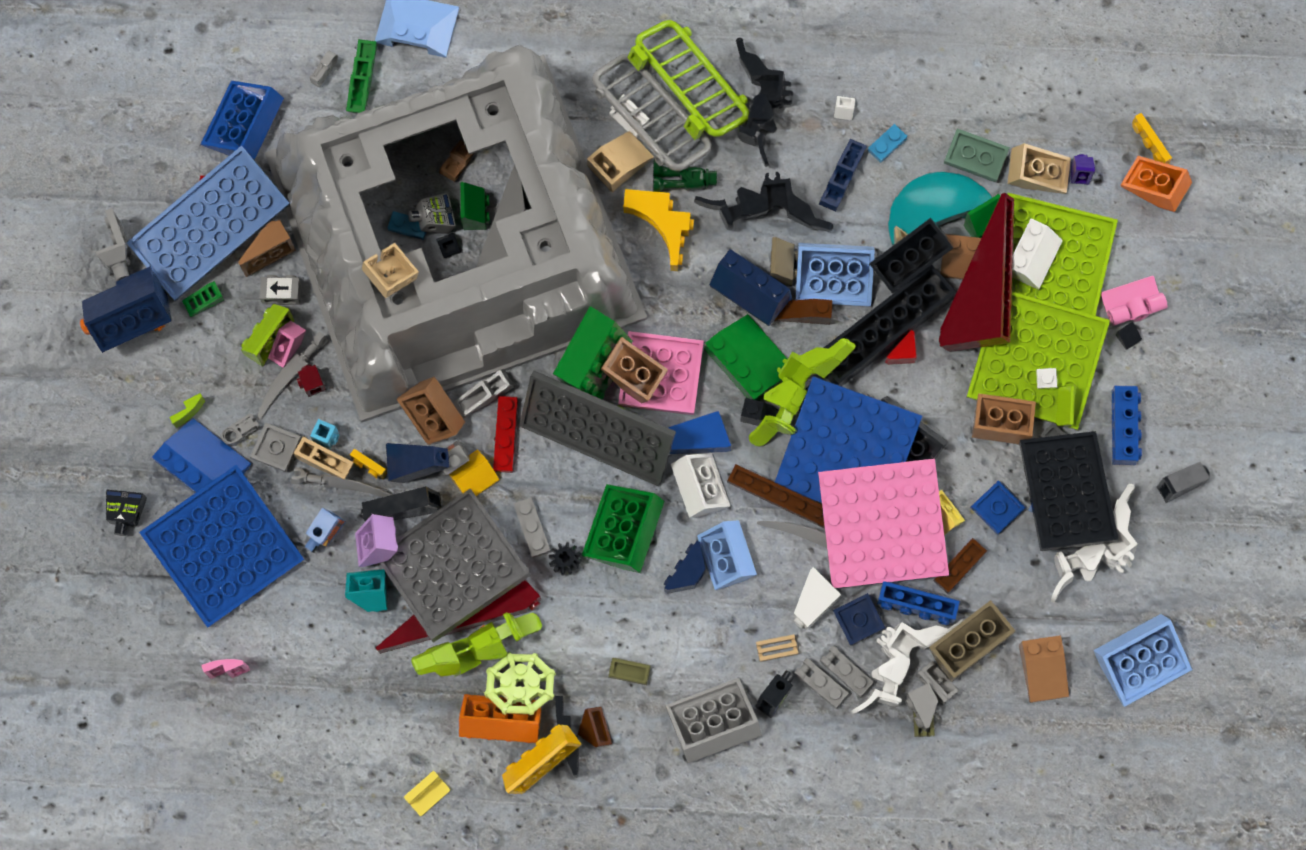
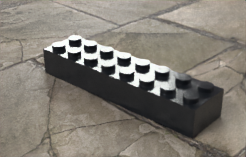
M930 265L824 347L829 349L842 338L848 339L855 344V349L826 378L831 383L842 387L901 341L911 330L914 331L951 302L955 297L956 291L936 268Z

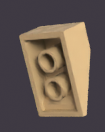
M1023 143L1011 150L1007 184L1024 189L1066 194L1071 158Z

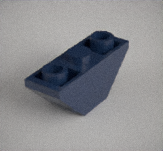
M698 540L695 544L691 543L685 551L686 557L684 560L680 559L674 568L676 572L673 576L669 575L663 585H665L664 592L667 594L695 589L704 576L706 568L701 544Z

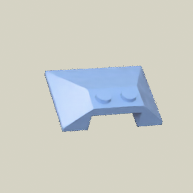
M386 0L375 41L377 44L393 47L394 42L427 48L428 54L446 58L459 7L429 0Z

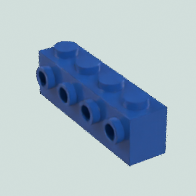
M1114 386L1112 389V465H1136L1142 457V449L1139 448L1142 432L1141 429H1138V422H1141V411H1138V404L1141 403V393L1138 392V386Z
M885 581L882 583L877 602L878 605H881L882 609H897L904 615L916 614L923 620L935 619L942 625L954 623L960 603L958 600Z

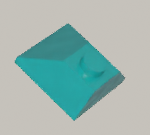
M385 570L347 573L345 598L367 612L387 610L388 595Z

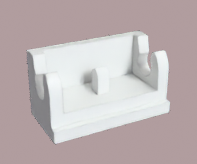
M629 99L620 103L629 114L638 109ZM611 106L612 110L609 112V115L627 132L630 131L637 138L639 136L637 132ZM642 111L632 116L641 127L650 122V119Z

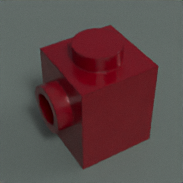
M306 365L300 371H297L300 377L297 378L300 389L304 388L308 397L326 390L316 365Z

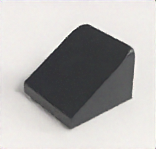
M454 233L436 239L443 258L461 252Z
M1133 322L1116 333V337L1126 350L1142 341Z

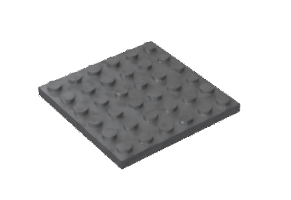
M471 489L396 539L398 544L397 552L389 561L380 563L433 643L531 576L529 570Z

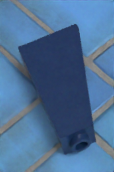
M394 443L386 444L388 481L405 483L449 468L447 448Z

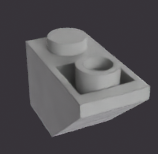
M929 683L909 692L905 700L909 710H913L916 715L914 719L917 726L923 728L924 732L930 727L938 703V699Z

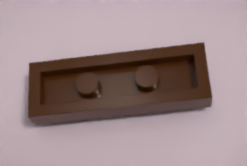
M972 538L948 564L949 575L938 576L933 581L948 594L987 550Z

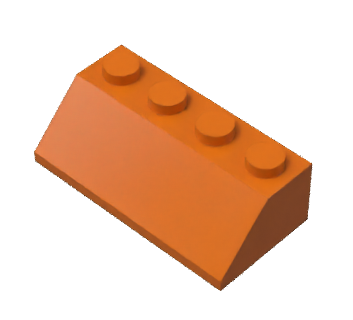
M464 694L459 716V737L536 743L540 733L542 706L531 716L529 714L504 715L489 698L481 695ZM499 697L504 703L508 701L504 697ZM516 702L512 706H525V704Z

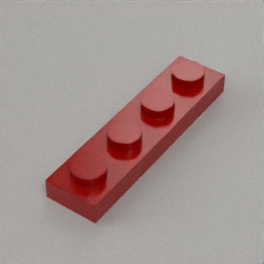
M498 396L493 464L495 472L513 473L518 397Z

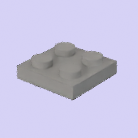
M265 423L250 458L287 472L294 457V451L302 438L299 435Z

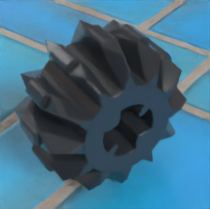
M566 542L564 548L559 543V550L554 547L552 548L554 554H550L549 559L553 561L549 565L550 567L555 566V573L561 569L562 576L565 575L566 570H568L569 575H572L571 568L577 571L579 568L576 564H581L582 562L578 558L581 556L580 551L575 552V545L569 549L568 542ZM567 555L569 561L566 560L567 562L563 563L561 557L564 558L563 556Z

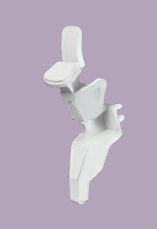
M1133 484L1127 485L1119 500L1117 499L1113 511L1119 538L1118 542L1084 546L1073 555L1066 557L1062 551L1057 552L1054 560L1062 579L1053 592L1051 602L1055 603L1062 589L1073 581L1074 575L1072 571L1080 569L1084 580L1090 582L1098 570L1101 561L1109 566L1110 569H1116L1119 573H1124L1120 565L1126 566L1127 564L1129 568L1132 566L1131 561L1134 560L1138 544L1128 532L1131 511L1127 502L1134 492L1135 486Z
M960 619L950 628L936 625L921 630H914L901 622L894 629L887 627L886 630H883L882 634H885L887 638L882 635L881 640L878 638L876 642L882 646L883 653L885 652L890 659L871 672L872 678L884 682L881 691L877 689L872 690L868 698L861 705L851 710V713L855 714L861 711L875 699L882 704L899 706L902 703V699L896 697L898 685L902 684L909 668L911 649L916 646L921 649L930 647L965 619Z

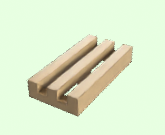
M794 634L756 642L760 662L798 655ZM790 640L792 642L788 644L761 649V646L775 644ZM793 647V651L767 656L762 655V653Z

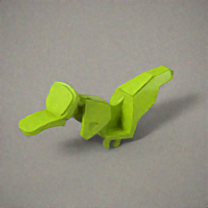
M842 338L829 349L816 347L802 355L792 351L788 359L783 360L785 364L782 369H777V372H779L778 376L783 382L764 394V400L780 406L776 417L765 415L759 426L749 434V441L755 446H763L777 432L790 435L795 434L796 429L790 424L807 393L804 389L805 382L812 374H818L825 378L855 349V344L848 339Z
M506 612L503 614L506 620L504 624L495 628L493 622H490L467 638L430 647L425 652L412 657L411 663L418 675L436 672L441 677L450 675L457 677L482 664L480 660L506 657L508 654L501 642L502 640L513 635L517 642L527 635L538 632L542 628V623L535 613L514 618L513 615Z

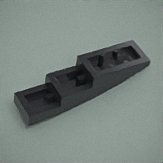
M555 696L557 725H568L571 729V716L564 715L563 696ZM579 747L566 757L574 778H578Z

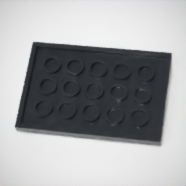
M1096 431L1020 440L1019 446L1040 551L1118 542L1119 538Z

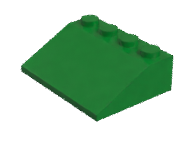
M748 314L719 331L705 343L704 350L746 398L760 401L764 398L766 392L783 382L778 376L779 372H777V369H782L785 364L783 360L787 359L786 356Z
M606 484L581 556L623 570L640 573L665 501L655 493Z

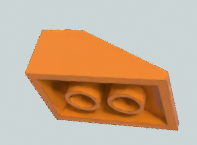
M1137 156L1122 181L1121 187L1159 208L1175 212L1192 181L1187 169Z

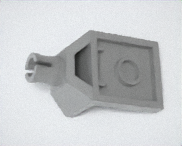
M110 208L105 210L107 217L104 220L108 229L110 228L112 233L110 236L114 245L96 251V255L105 268L114 272L116 281L130 276L127 266H130L133 255L127 244L128 241L122 224L114 210Z

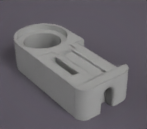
M330 50L325 53L314 73L310 75L312 84L317 87L322 85L338 60L337 54Z
M247 414L227 427L222 432L221 437L228 446H235L244 440L243 437L254 432L256 428L260 430V426L252 414ZM229 432L236 434L234 441L229 442L226 440V435Z

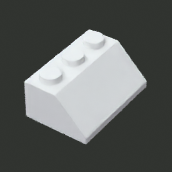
M1031 218L1013 253L1012 278L1038 290L1063 241L1049 226Z
M712 453L685 455L671 464L689 518L705 516L730 507Z

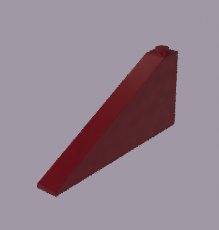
M1002 193L940 328V347L949 352L1010 343L1014 198L1007 193Z
M525 579L444 636L505 619L503 614L506 612L517 616L527 613L529 610L534 611L541 604V596ZM412 615L375 648L382 654L431 639L416 616Z

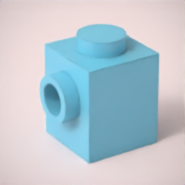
M318 419L310 437L313 442L331 449L332 445H335L339 439V432L336 426Z

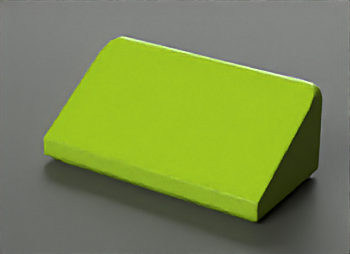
M1074 386L1060 387L1058 389L1057 426L1071 427L1073 425Z

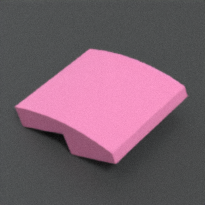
M223 659L201 665L204 673L211 679L224 673L234 678L250 671L249 666L243 660Z

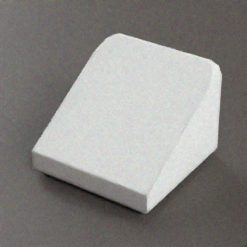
M837 96L834 118L852 120L855 99Z

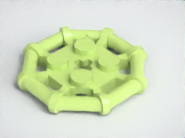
M509 652L506 657L486 670L487 683L484 695L504 715H534L536 710L554 698L555 670L550 669L536 653L511 654ZM515 662H528V665L526 666L521 663L515 665ZM509 664L510 668L507 671H505L503 674L499 672L502 668ZM535 665L543 672L542 674L538 675L533 670ZM495 679L500 680L499 688H494ZM546 681L545 690L540 689V682ZM517 682H524V687H516ZM502 695L508 701L504 703L498 696ZM537 696L540 697L534 703L531 704V701L534 698H536ZM516 702H522V704H525V706L512 705L516 704Z

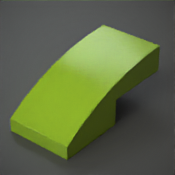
M201 393L185 400L183 403L186 409L169 417L176 429L188 422L205 403Z

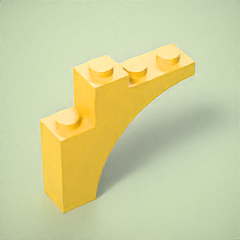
M625 189L624 213L635 215L645 220L659 232L669 251L670 271H678V265H682L683 261L680 247L684 248L685 236L689 237V230L693 231L694 219H691V213L672 211L673 200H670V193Z

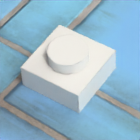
M1056 368L1036 369L1037 389L1057 388Z

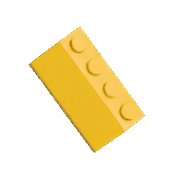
M557 725L552 728L550 735L539 739L532 750H527L520 756L521 759L518 762H513L506 767L507 771L502 774V778L508 794L525 793L582 745L568 725Z

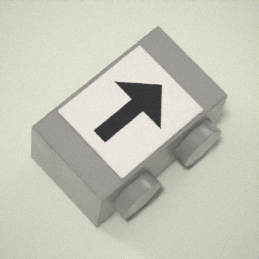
M267 275L266 277H261L260 300L262 304L300 305L301 281L299 277L294 275H286L285 277Z

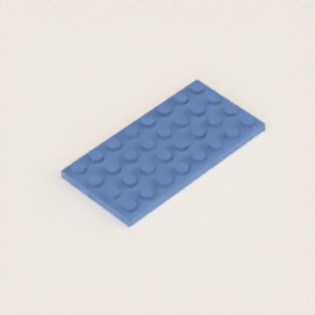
M241 145L132 237L127 244L146 267L151 266L161 285L173 300L176 301L287 208L290 203Z

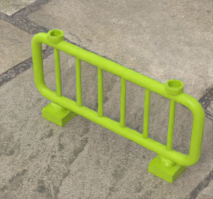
M665 20L638 34L635 39L636 45L631 48L627 58L638 71L644 69L648 61L687 108L691 115L688 116L683 127L694 140L700 138L704 130L713 137H720L748 121L749 109L746 106L748 103L746 96L743 94L738 96L691 40L690 36L692 33L689 27L685 26L682 28L675 21ZM667 27L674 29L678 34L650 50L643 44L644 39ZM679 38L689 47L687 50L660 64L651 54ZM691 51L700 61L673 77H670L662 68L664 65ZM701 65L711 74L708 78L684 91H681L673 81ZM712 79H715L722 87V90L694 105L685 96L686 93ZM726 92L734 103L704 119L696 108ZM735 106L742 112L740 118L720 129H713L708 124V121Z

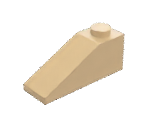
M302 437L294 451V455L298 460L345 480L354 462L305 437Z

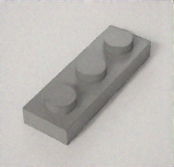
M532 497L513 503L532 559L550 553V548Z

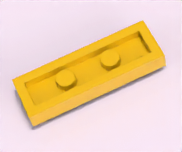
M1143 114L1136 115L1133 119L1132 127L1142 137L1144 146L1150 149L1154 160L1169 164L1172 159L1169 152Z

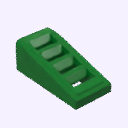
M213 281L182 300L190 317H193L224 301V298L217 284ZM211 291H213L215 294L213 298L210 294ZM204 295H207V297L209 298L208 301H205L203 297ZM198 298H200V300H201L202 303H203V304L200 305V306H199V304H198V302H197V300H196V299H198ZM192 301L194 302V304H195V306H196V308H195L194 310L192 309V307H191V305H190V302H192Z

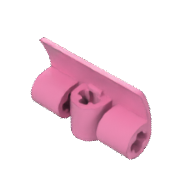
M1154 276L1101 293V298L1112 326L1131 320L1134 322L1141 321L1147 318L1149 314L1167 309L1168 307L1164 294L1158 291Z

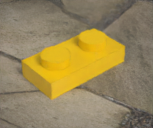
M353 449L350 453L354 465L359 468L365 467L369 470L368 474L376 479L380 477L384 480L388 474L385 468L356 449Z

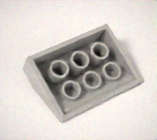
M739 678L665 705L687 763L762 736L759 722Z

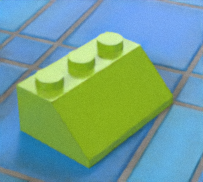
M273 304L271 308L268 307L263 314L264 318L254 326L252 335L242 343V353L262 367L268 360L279 328L289 321L295 322L290 310L286 307Z

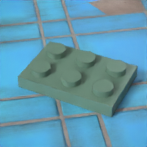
M957 128L944 164L997 182L1010 147Z

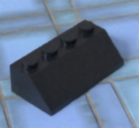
M930 217L869 264L893 294L952 250L954 246L944 231Z

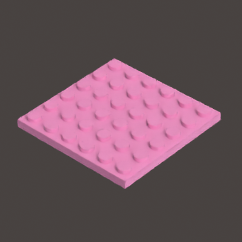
M935 459L818 472L831 585L834 588L949 575Z

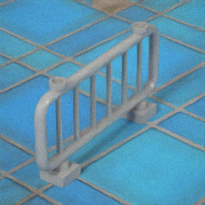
M629 54L619 55L596 70L592 77L593 84L597 88L595 89L596 96L599 99L605 97L656 153L655 161L659 166L665 164L671 170L682 171L711 151V140L715 137L706 133L705 130L700 137L704 143V148L679 164L674 163L669 156L694 140L692 137L668 153H665L657 145V142L683 126L689 115L651 75L655 72V69L648 61L644 69L639 71L647 82L619 100L611 94L609 89L638 70L636 68L607 87L602 84L600 77L622 62H630L627 58ZM651 84L659 95L629 114L620 103ZM662 97L671 108L641 127L632 116ZM675 111L683 121L653 140L645 129L667 114ZM712 120L708 121V124L713 129H718V126Z

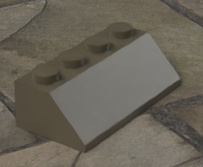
M990 600L931 645L929 649L939 667L949 680L953 682L1015 633V629Z

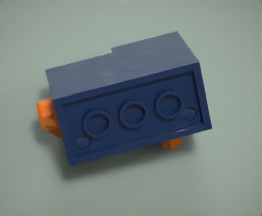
M151 266L116 281V286L82 301L83 319L80 320V326L85 334L93 337L102 353L151 330H158L159 332L165 327V324L172 321L168 296Z

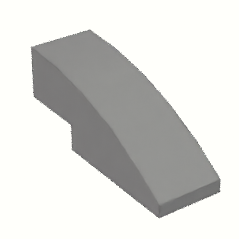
M499 370L487 380L480 381L456 399L453 404L462 418H465L498 399V396L504 395L514 388L515 385L505 371Z

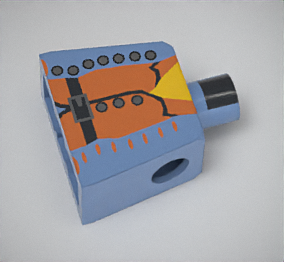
M322 508L306 532L311 538L305 547L315 553L320 544L327 547L346 521L332 511Z

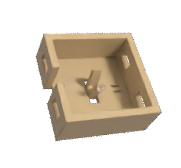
M395 243L382 250L381 261L377 263L378 255L375 254L365 260L362 265L363 272L385 299L415 281L419 273Z

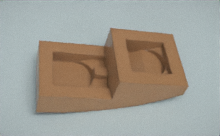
M460 140L450 152V157L439 170L440 174L454 182L474 155V153H468L465 142Z

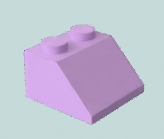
M372 514L357 530L355 537L359 567L389 561L397 552L398 544L395 537L396 527L394 526L393 517Z

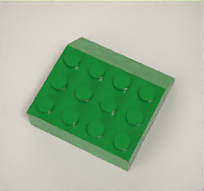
M589 306L553 375L562 383L603 400L605 391L612 384L613 380L601 368L620 337H623L631 344L633 340L614 320Z

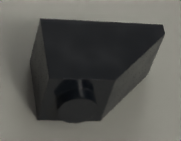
M745 398L740 422L759 426L765 415L776 417L779 410L765 402Z

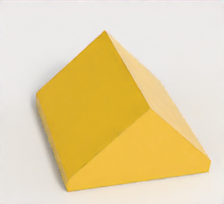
M477 449L469 455L468 462L448 474L462 494L471 489L475 496H478L499 481L488 460Z

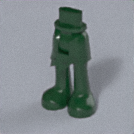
M655 159L653 161V192L674 188L697 190L708 188V186H717V171L690 166L682 171H674L669 167L659 166ZM662 177H679L680 180L662 179Z

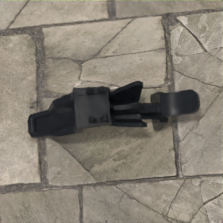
M737 38L736 44L740 55L739 61L751 83L761 86L760 93L753 98L749 110L748 123L746 127H738L737 136L740 141L746 144L759 146L762 162L767 167L769 163L764 151L765 135L759 132L760 129L770 133H774L777 130L772 108L779 107L781 109L784 105L792 104V100L785 99L786 96H793L791 90H786V86L791 87L792 84L786 81L784 71L768 69L757 55L746 52L743 39Z
M779 172L775 173L776 177L774 180L769 178V173L765 174L760 194L740 187L737 190V205L729 208L725 199L708 200L696 196L694 202L699 206L720 210V217L727 230L734 229V221L740 218L748 219L764 215L775 206L783 207L786 210L787 218L810 229L831 232L834 227L831 222L815 218L810 205L793 194L790 178L780 179Z

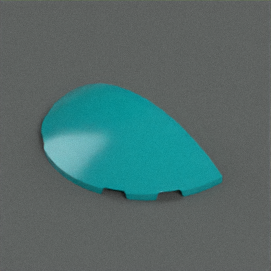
M934 172L922 175L909 182L892 203L888 221L891 243L894 245V228L896 226L909 234L930 217L938 226L960 217L963 219L966 218L969 211L992 197L983 186L961 174Z

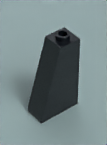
M425 486L362 502L363 509H361V515L366 522L372 514L393 517V520L433 514L442 508L441 495L439 492Z

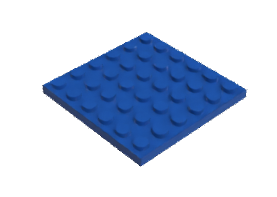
M813 376L794 427L796 432L791 435L775 483L822 503L818 472L906 462L922 415Z
M237 464L139 532L207 628L304 560Z

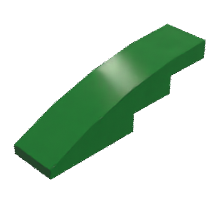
M358 39L356 57H354L353 72L349 84L346 107L348 112L360 113L366 110L375 63L376 41Z

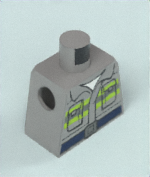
M448 193L422 199L417 204L416 210H411L408 213L409 221H419L420 230L423 232L448 234L456 226Z

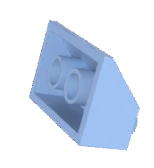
M739 520L724 521L697 535L715 590L744 582L757 575Z

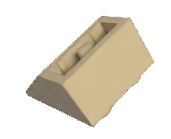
M628 131L596 150L587 158V165L611 192H614L651 161L654 156Z

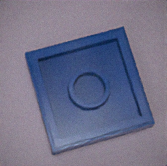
M999 480L970 507L997 535L1025 510L1021 502Z

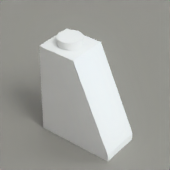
M814 567L809 572L793 614L795 624L801 629L804 627L806 630L834 605L841 596Z

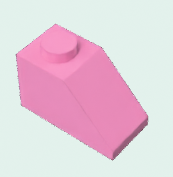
M292 321L279 328L268 359L284 368L300 347L306 330Z

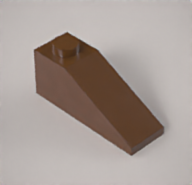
M790 300L774 321L830 325L832 300Z

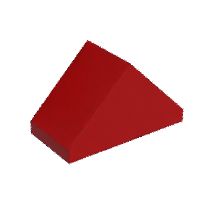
M913 330L886 357L885 363L888 365L915 363L916 346Z

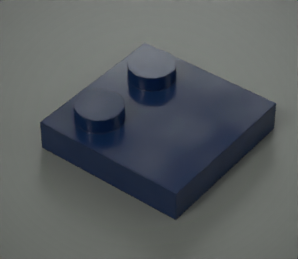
M868 593L833 610L850 646L886 629Z

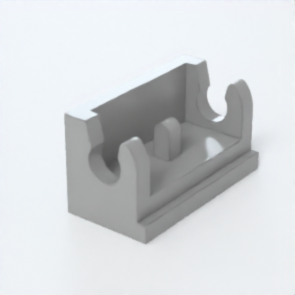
M933 661L916 675L924 685L930 684L942 705L959 692Z

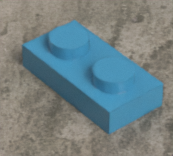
M894 124L869 146L867 151L881 163L907 139V135Z
M393 211L388 231L424 240L426 232L420 230L419 221L410 222L408 215Z

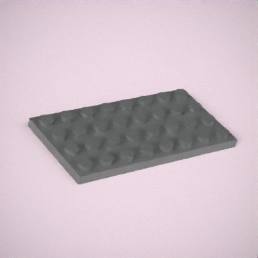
M533 371L530 376L519 424L524 429L658 487L662 481L676 434L674 430L537 371Z

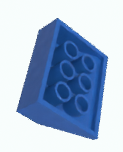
M231 80L201 145L228 156L242 145L255 160L284 98L272 87Z
M194 418L165 441L152 456L158 465L194 493L236 464L243 474L252 465Z

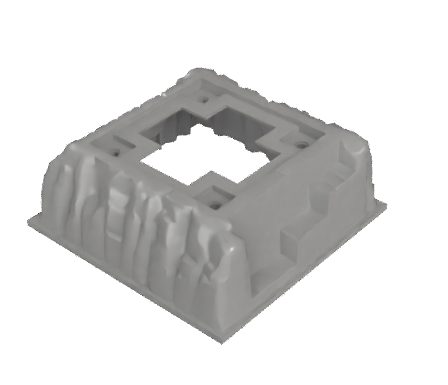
M519 45L504 52L494 51L488 54L480 65L467 70L461 79L454 78L444 85H435L428 91L416 93L401 100L391 101L389 104L375 107L371 111L365 110L358 113L353 119L347 116L338 118L334 115L317 117L313 125H306L303 131L296 134L284 133L279 137L277 148L265 152L276 186L290 203L285 208L361 423L401 409L402 407L396 399L419 382L435 376L444 391L448 392L492 376L499 370L506 371L567 349L589 306L614 320L621 328L647 320V315L544 54L539 56L531 49ZM491 111L498 112L496 115L493 116L489 114ZM457 121L469 154L506 142L531 206L529 210L495 221L508 256L434 283L422 249L408 252L405 256L419 271L418 277L415 281L385 299L362 270L363 262L375 254L378 255L377 263L381 261V251L359 194L396 181L383 146ZM347 162H353L350 167L344 166ZM544 246H549L551 248L547 252H543L541 250V248ZM401 298L404 300L402 304H394L396 299Z

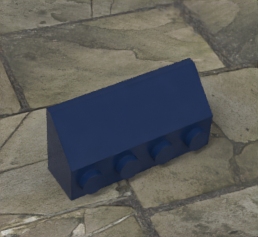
M731 249L718 263L709 284L711 288L767 326L771 325L792 299L791 290Z

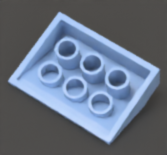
M798 243L795 300L826 299L832 300V304L871 306L874 269L869 263L874 260V247Z
M1162 614L1093 650L1101 669L1124 707L1192 670L1171 620Z

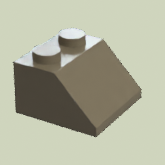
M773 237L770 276L785 286H792L793 280L797 279V269H793L794 262H797L798 251H794L795 244Z

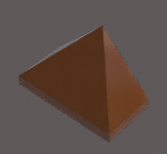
M602 707L585 709L577 734L595 747L612 745Z

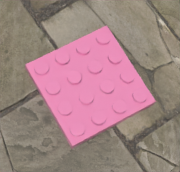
M628 331V336L633 340L632 344L663 365L668 371L649 401L641 404L620 388L618 405L694 415L704 341Z

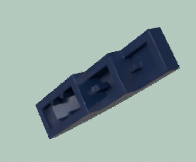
M853 139L849 140L820 199L819 205L836 212L859 166L867 145Z

